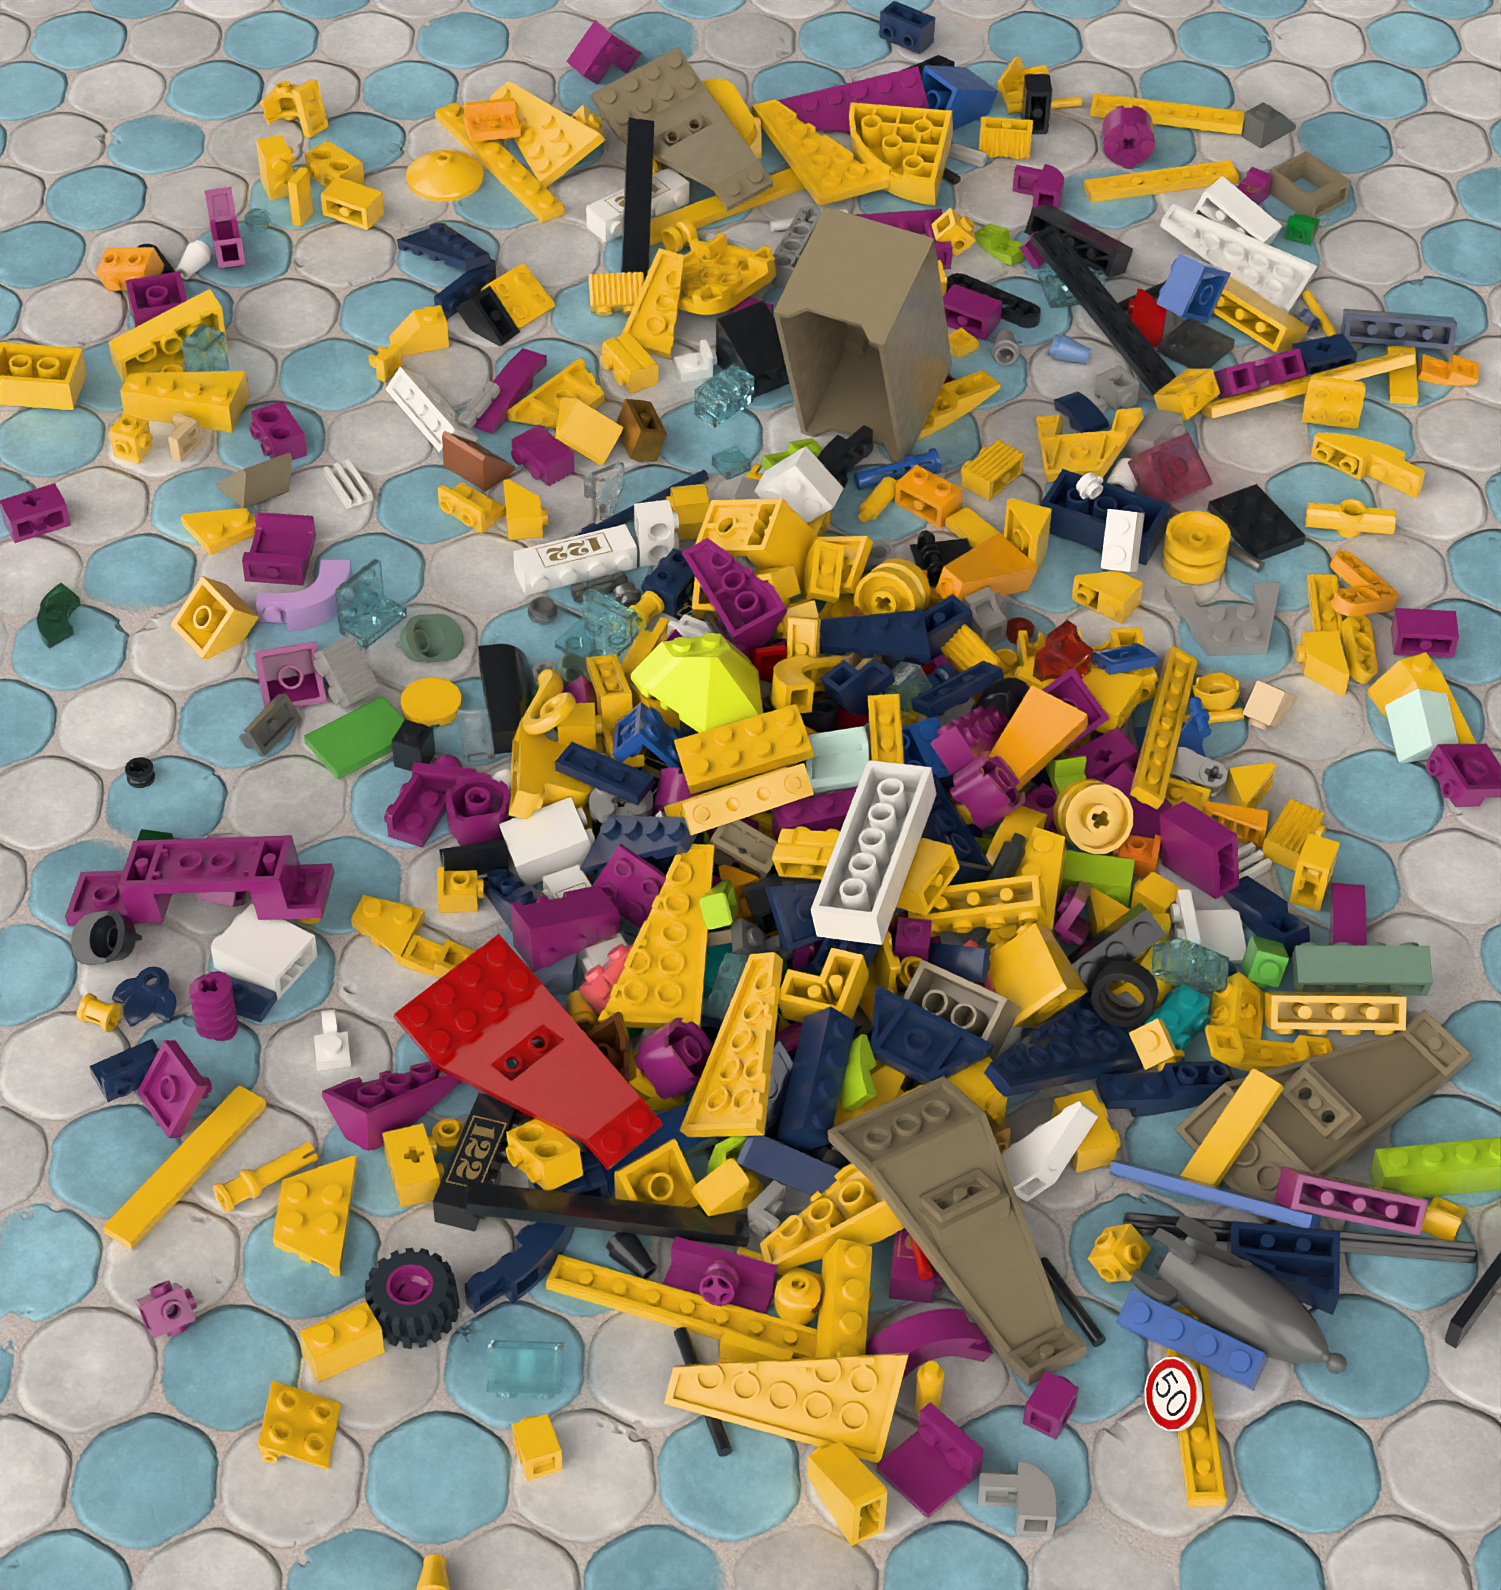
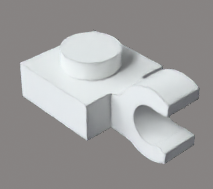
M335 1009L321 1011L324 1034L314 1035L317 1071L351 1067L348 1032H337Z

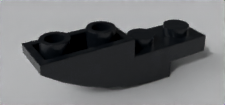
M863 425L848 439L837 435L817 457L822 465L841 484L843 490L848 482L847 472H850L863 458H867L873 450V429Z

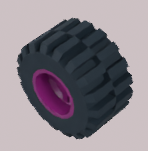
M405 1248V1253L399 1254L398 1250L390 1253L391 1258L388 1260L384 1257L378 1261L379 1268L372 1267L369 1272L370 1280L365 1282V1298L382 1328L383 1340L388 1336L389 1344L397 1346L398 1342L401 1341L405 1349H412V1343H418L419 1348L427 1346L426 1341L432 1339L436 1343L441 1340L440 1333L448 1334L451 1331V1322L457 1321L458 1309H460L458 1291L451 1266L447 1261L442 1262V1256L437 1253L430 1256L428 1249L421 1248L419 1252H414L413 1248Z

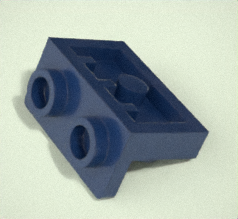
M153 1039L90 1065L91 1075L107 1102L127 1096L139 1089L159 1051Z

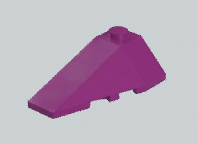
M709 538L683 551L682 554L733 643L746 646L749 652V649L757 648L768 642L787 613V609L774 587L754 575V572L748 567H743L735 561L732 555Z

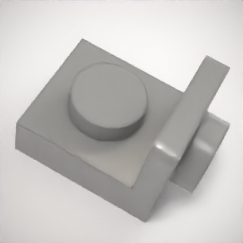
M773 1180L748 1206V1227L755 1236L761 1239L767 1238L780 1226L779 1218L786 1208L784 1185Z

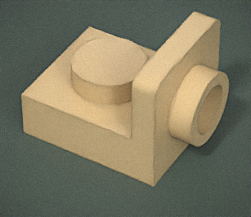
M176 412L172 416L174 430L168 436L172 458L181 462L202 441L198 421Z

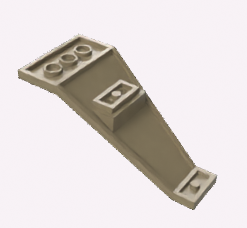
M679 47L591 93L590 99L616 138L625 144L629 117L655 121L653 159L714 190L727 211L773 186L772 179L705 88ZM696 124L698 125V128L693 129L690 127V125ZM674 136L676 137V140L671 141L668 139V137Z
M1423 1010L1406 1026V1030H1402L1399 1033L1263 1071L1261 1073L1282 1084L1284 1089L1222 1180L1231 1190L1274 1201L1282 1166L1322 1175L1329 1174L1447 1083L1473 1058L1456 1039ZM1246 1077L1225 1082L1175 1128V1131L1195 1152ZM1312 1092L1309 1099H1301L1303 1093ZM1335 1115L1332 1122H1324L1326 1116ZM1256 1215L1264 1224L1272 1225L1276 1221Z
M942 1076L828 1130V1141L870 1180L1006 1365L1028 1386L1041 1380L1046 1371L1052 1374L1087 1356V1344L1064 1324L986 1113L950 1081Z

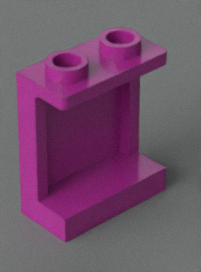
M257 512L255 515L256 531L250 552H244L242 558L245 582L303 586L316 540L314 517Z

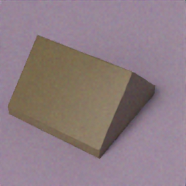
M289 452L245 468L217 482L216 485L219 490L242 508L289 492L292 456Z

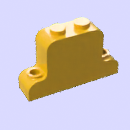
M522 717L512 741L509 815L528 819L533 815L535 809L540 810V808L569 797L572 798L576 809L582 807L584 811L586 804L589 805V797L595 787L555 770V761L569 745L550 740L546 737L545 733L538 735L527 734L521 725Z

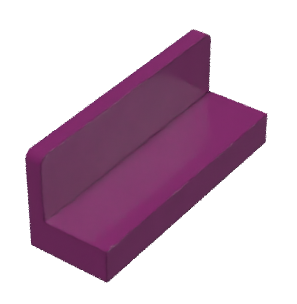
M675 1237L671 1246V1265L664 1279V1285L701 1295L699 1291L700 1282L709 1264L716 1260L729 1261L738 1268L741 1275L739 1286L729 1304L763 1314L767 1313L776 1289L777 1265Z

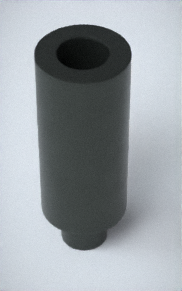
M1014 833L1010 842L1005 841L986 881L1015 876L1026 853L1025 849L1022 848L1026 840L1024 836Z

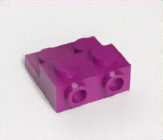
M1437 744L1426 761L1427 772L1429 775L1436 777L1441 784L1443 797L1450 799L1455 807L1480 806L1485 798L1501 797V765L1487 744Z

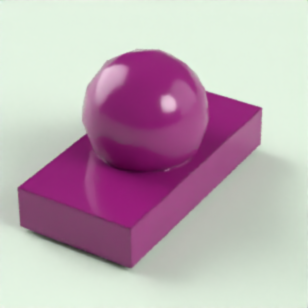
M446 754L436 758L433 764L414 762L411 772L412 776L414 773L421 776L422 787L446 795L448 788L450 787L451 789L456 785L458 778L476 773V769L463 768L461 761L456 756Z

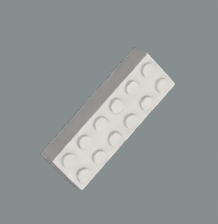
M867 761L811 907V914L818 937L878 945L883 944L936 797L931 767Z

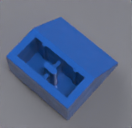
M935 716L902 727L904 764L931 767L932 774L937 775L944 789L954 787V774L950 775L930 743L939 737L937 730L942 728L937 717Z

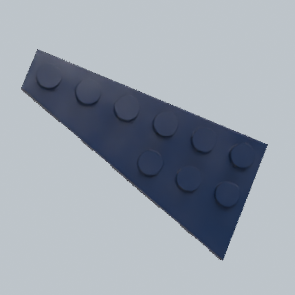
M1090 991L1080 1001L1076 1000L1073 1002L1068 1010L1059 1012L1037 1028L1032 1036L1023 1038L1014 1049H1008L990 1062L984 1074L1004 1097L1098 1078L1099 1074H1116L1144 1068L1129 1032L1125 1028L1109 1024L1100 1018L1094 1010L1091 1001L1092 991Z

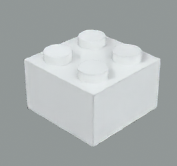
M805 446L766 470L754 491L761 499H784L807 524L834 508L843 487Z

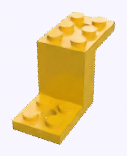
M784 499L711 500L695 543L697 544L709 538L732 555V557H747L759 570L793 564L801 594L806 555L815 540L844 546L839 594H855V588L861 580L873 545V541L868 536L819 537Z

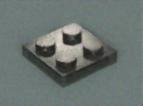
M1187 318L1158 343L1157 352L1190 369H1210L1233 349L1235 339L1197 320Z

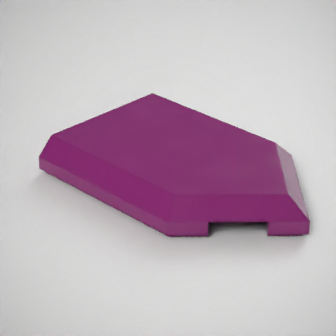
M1126 761L1103 782L1119 789L1129 799L1133 809V827L1129 835L1154 839L1155 835H1161L1160 814L1172 808V804L1164 798V802L1156 810L1131 796L1130 791L1136 769Z

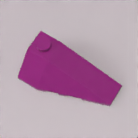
M429 1061L411 1065L410 1072L392 1074L389 1070L380 1072L379 1079L362 1083L360 1077L346 1080L323 1090L322 1098L345 1139L369 1151L378 1149L384 1144L382 1133L411 1126L461 1084L462 1081L436 1069Z

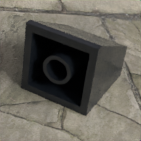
M764 301L716 319L717 364L751 399L790 384L776 321Z

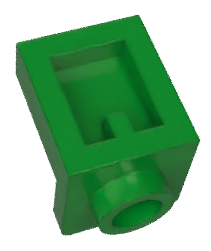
M1297 213L1294 216H1289L1285 239L1310 246L1319 228L1320 219Z

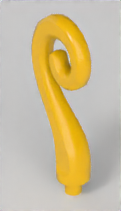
M554 669L543 670L538 676V692L521 722L523 730L529 735H538L553 729L572 712L576 704V700L571 693H562L563 680L560 673Z

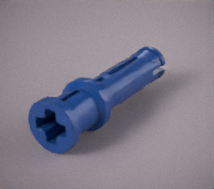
M931 448L927 453L913 456V454H909L904 457L903 461L859 473L856 472L854 473V482L857 489L862 490L878 485L885 477L898 480L914 466H920V463L927 462V464L921 466L922 468L937 474L942 469L941 460L937 450ZM890 471L893 472L889 475L873 478V476Z

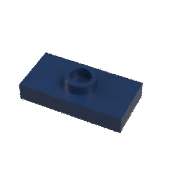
M229 976L232 984L236 1014L262 1023L277 1000L276 991Z

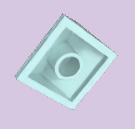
M1418 688L1385 705L1398 764L1428 759L1437 744H1459L1447 694Z

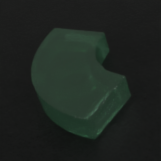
M62 582L45 595L40 603V610L36 618L39 635L49 649L74 635L69 618L72 612L81 605L80 598Z

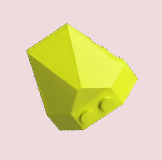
M706 633L699 637H678L671 641L661 642L631 673V679L641 694L647 698L652 695L660 700V707L666 711L670 710V708L679 713V720L699 733L763 714L758 670L745 654L721 634Z

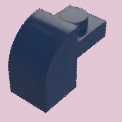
M875 659L871 660L860 670L855 669L843 660L820 678L826 694L848 712L856 715L869 712L868 696L880 694L896 681L893 672Z

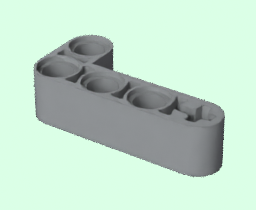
M815 206L802 207L797 212L773 253L777 267L776 277L771 281L774 286L785 289L822 214L819 208Z

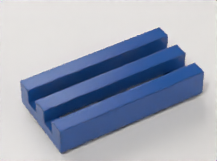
M1138 643L1095 651L1091 654L1090 663L1093 665L1098 664V668L1101 670L1106 669V673L1110 675L1157 666L1158 655Z

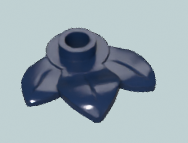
M148 967L142 970L137 977L124 980L116 987L112 996L114 1002L124 1004L123 1013L130 1027L143 1021L152 1012L157 1018L168 1023L172 1019L177 1005L176 996L169 989V977L159 967ZM157 978L155 984L147 985L150 979Z

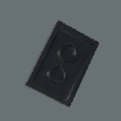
M1257 484L1216 498L1208 503L1207 510L1227 524L1231 532L1230 535L1246 552L1260 560L1283 553L1305 543L1306 535Z

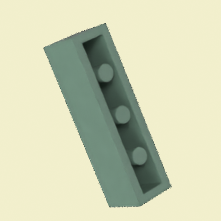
M1307 942L1300 946H1295L1291 957L1293 992H1398L1404 996H1427L1433 983L1429 946H1419V944L1414 942L1403 943L1400 946H1386L1381 942L1370 943L1366 946H1353L1348 942L1336 943L1333 946H1319L1318 943Z

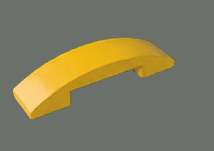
M1207 1025L1205 1027L1211 1056L1225 1065L1246 1072H1250L1252 1068L1263 1072L1333 1052L1329 1038L1299 1035L1294 1043L1241 1038L1238 1028Z

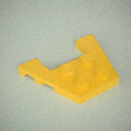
M1142 408L1117 409L1110 431L1061 435L1063 420L1060 414L1036 416L1044 471L1048 482H1054L1062 469L1083 476L1093 472L1096 476L1103 478L1143 420Z

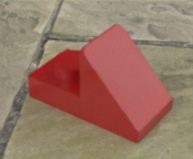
M785 645L749 649L752 664L758 670L760 680L772 683L775 665L786 659L787 649Z

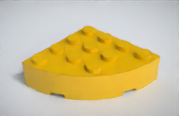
M851 103L849 124L852 152L855 159L862 165L865 163L869 164L877 176H884L889 179V188L883 190L915 203L936 206L953 137L952 111Z

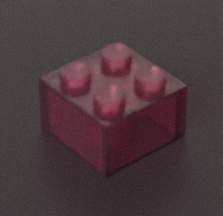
M1189 433L1142 451L1127 462L1142 494L1169 503L1171 506L1193 497L1213 485Z

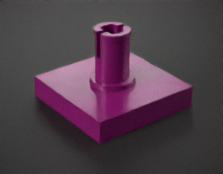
M164 1040L137 1093L168 1138H180L199 1101L209 1097L208 1093L212 1091V1083L208 1077H202L176 1040Z

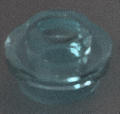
M254 208L245 214L244 222L249 230L262 232L269 227L271 215L266 210Z

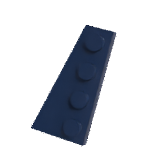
M923 610L821 619L819 653L844 656L847 652H855L865 658H873L874 654L889 655L891 660L904 661L905 657L920 658L922 663H930V649Z

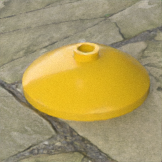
M438 149L426 152L412 161L406 170V182L409 189L416 195L432 201H455L468 197L481 187L484 180V171L480 162L473 156L454 149Z

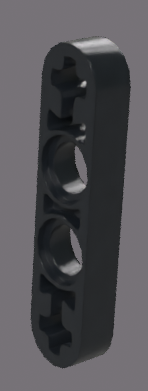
M955 273L947 278L946 291L953 284L1002 301V304L1010 305V307H1002L1001 319L1023 328H1034L1040 322L1041 310L1038 305L966 274Z

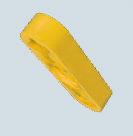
M1365 615L1347 616L1341 623L1346 662L1350 676L1355 681L1366 684L1378 673L1372 624Z

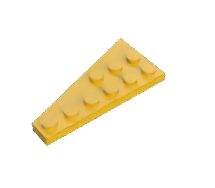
M510 81L498 88L490 96L491 100L514 98L515 115L521 127V137L513 138L537 180L545 188L605 141L598 132Z
M692 844L688 852L675 855L666 874L664 885L652 904V910L647 921H644L624 963L621 976L617 984H614L610 993V999L598 1018V1024L616 1012H620L623 1015L626 1027L659 1029L678 1017L683 1018L681 1021L686 1024L692 1021L701 1028L708 929L705 926L699 900L702 895L712 889L714 845Z

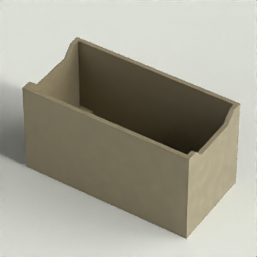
M825 206L773 311L801 434L817 437L834 430L851 436L865 425L873 429V443L885 447L892 463L903 461L904 457L911 454L952 367L935 239Z

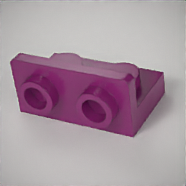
M414 773L409 782L402 785L399 797L395 803L390 804L385 812L384 821L387 823L388 837L423 848L447 811L446 795L422 787L421 776Z

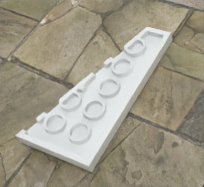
M1173 203L1161 220L1160 226L1209 263L1230 272L1229 277L1289 314L1315 275L1318 267Z

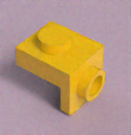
M1157 1018L1129 1033L1145 1070H1158V1072H1161L1165 1063H1177V1060L1185 1057L1183 1050H1176L1163 1019Z

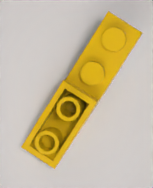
M1317 433L1314 436L1311 452L1312 458L1358 480H1361L1366 474L1414 498L1421 492L1426 471L1406 462L1405 452L1377 441L1351 435Z

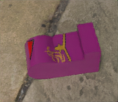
M1251 167L1247 171L1246 178L1235 187L1259 206L1269 197L1272 175Z

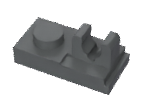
M278 694L244 729L246 734H241L239 738L245 748L255 747L260 757L265 756L301 719V716L287 694Z
M742 918L732 922V951L742 958L748 960L750 954L775 952L783 961L794 956V950L784 951L779 935L770 937L763 933L761 929Z

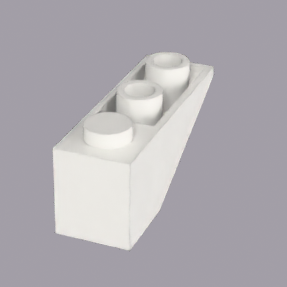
M1080 1101L1067 1106L1062 1113L1047 1123L1036 1127L1031 1134L1019 1142L1011 1144L1001 1154L1018 1197L1028 1202L1055 1184L1097 1120L1098 1116L1093 1110Z

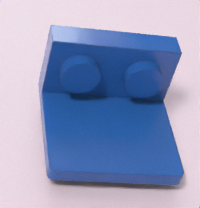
M641 701L615 724L612 756L622 763L629 756H636L645 745L670 768H680L679 774H681L683 769L674 740L683 738L684 735L677 728H671L666 724L656 709H649Z

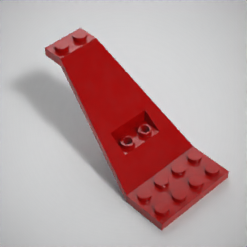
M500 934L496 935L394 1013L393 1018L436 1069L585 1143L607 1170L632 1152L663 1125V1122ZM535 1039L542 1040L544 1047L536 1048L533 1046L532 1041ZM514 1060L517 1062L518 1067L510 1069L506 1066V1062Z

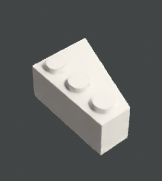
M1223 176L1204 191L1193 210L1198 215L1268 245L1273 242L1282 228L1281 224Z

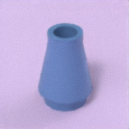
M1055 334L1048 355L1055 357L1054 360L1086 364L1091 349L1065 334H1062V336Z

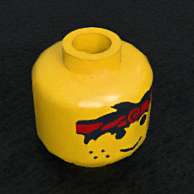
M794 1271L780 1278L776 1284L774 1305L776 1313L781 1319L801 1325L815 1320L819 1314L822 1297L821 1286L815 1276L807 1272Z

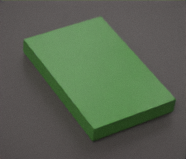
M381 696L304 735L305 744L339 780L393 752L392 739L405 719Z

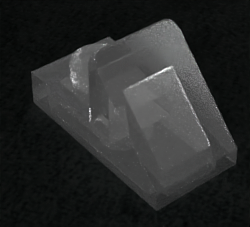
M623 462L614 463L584 477V496L588 499H595V507L600 509L601 521L613 516L624 487Z

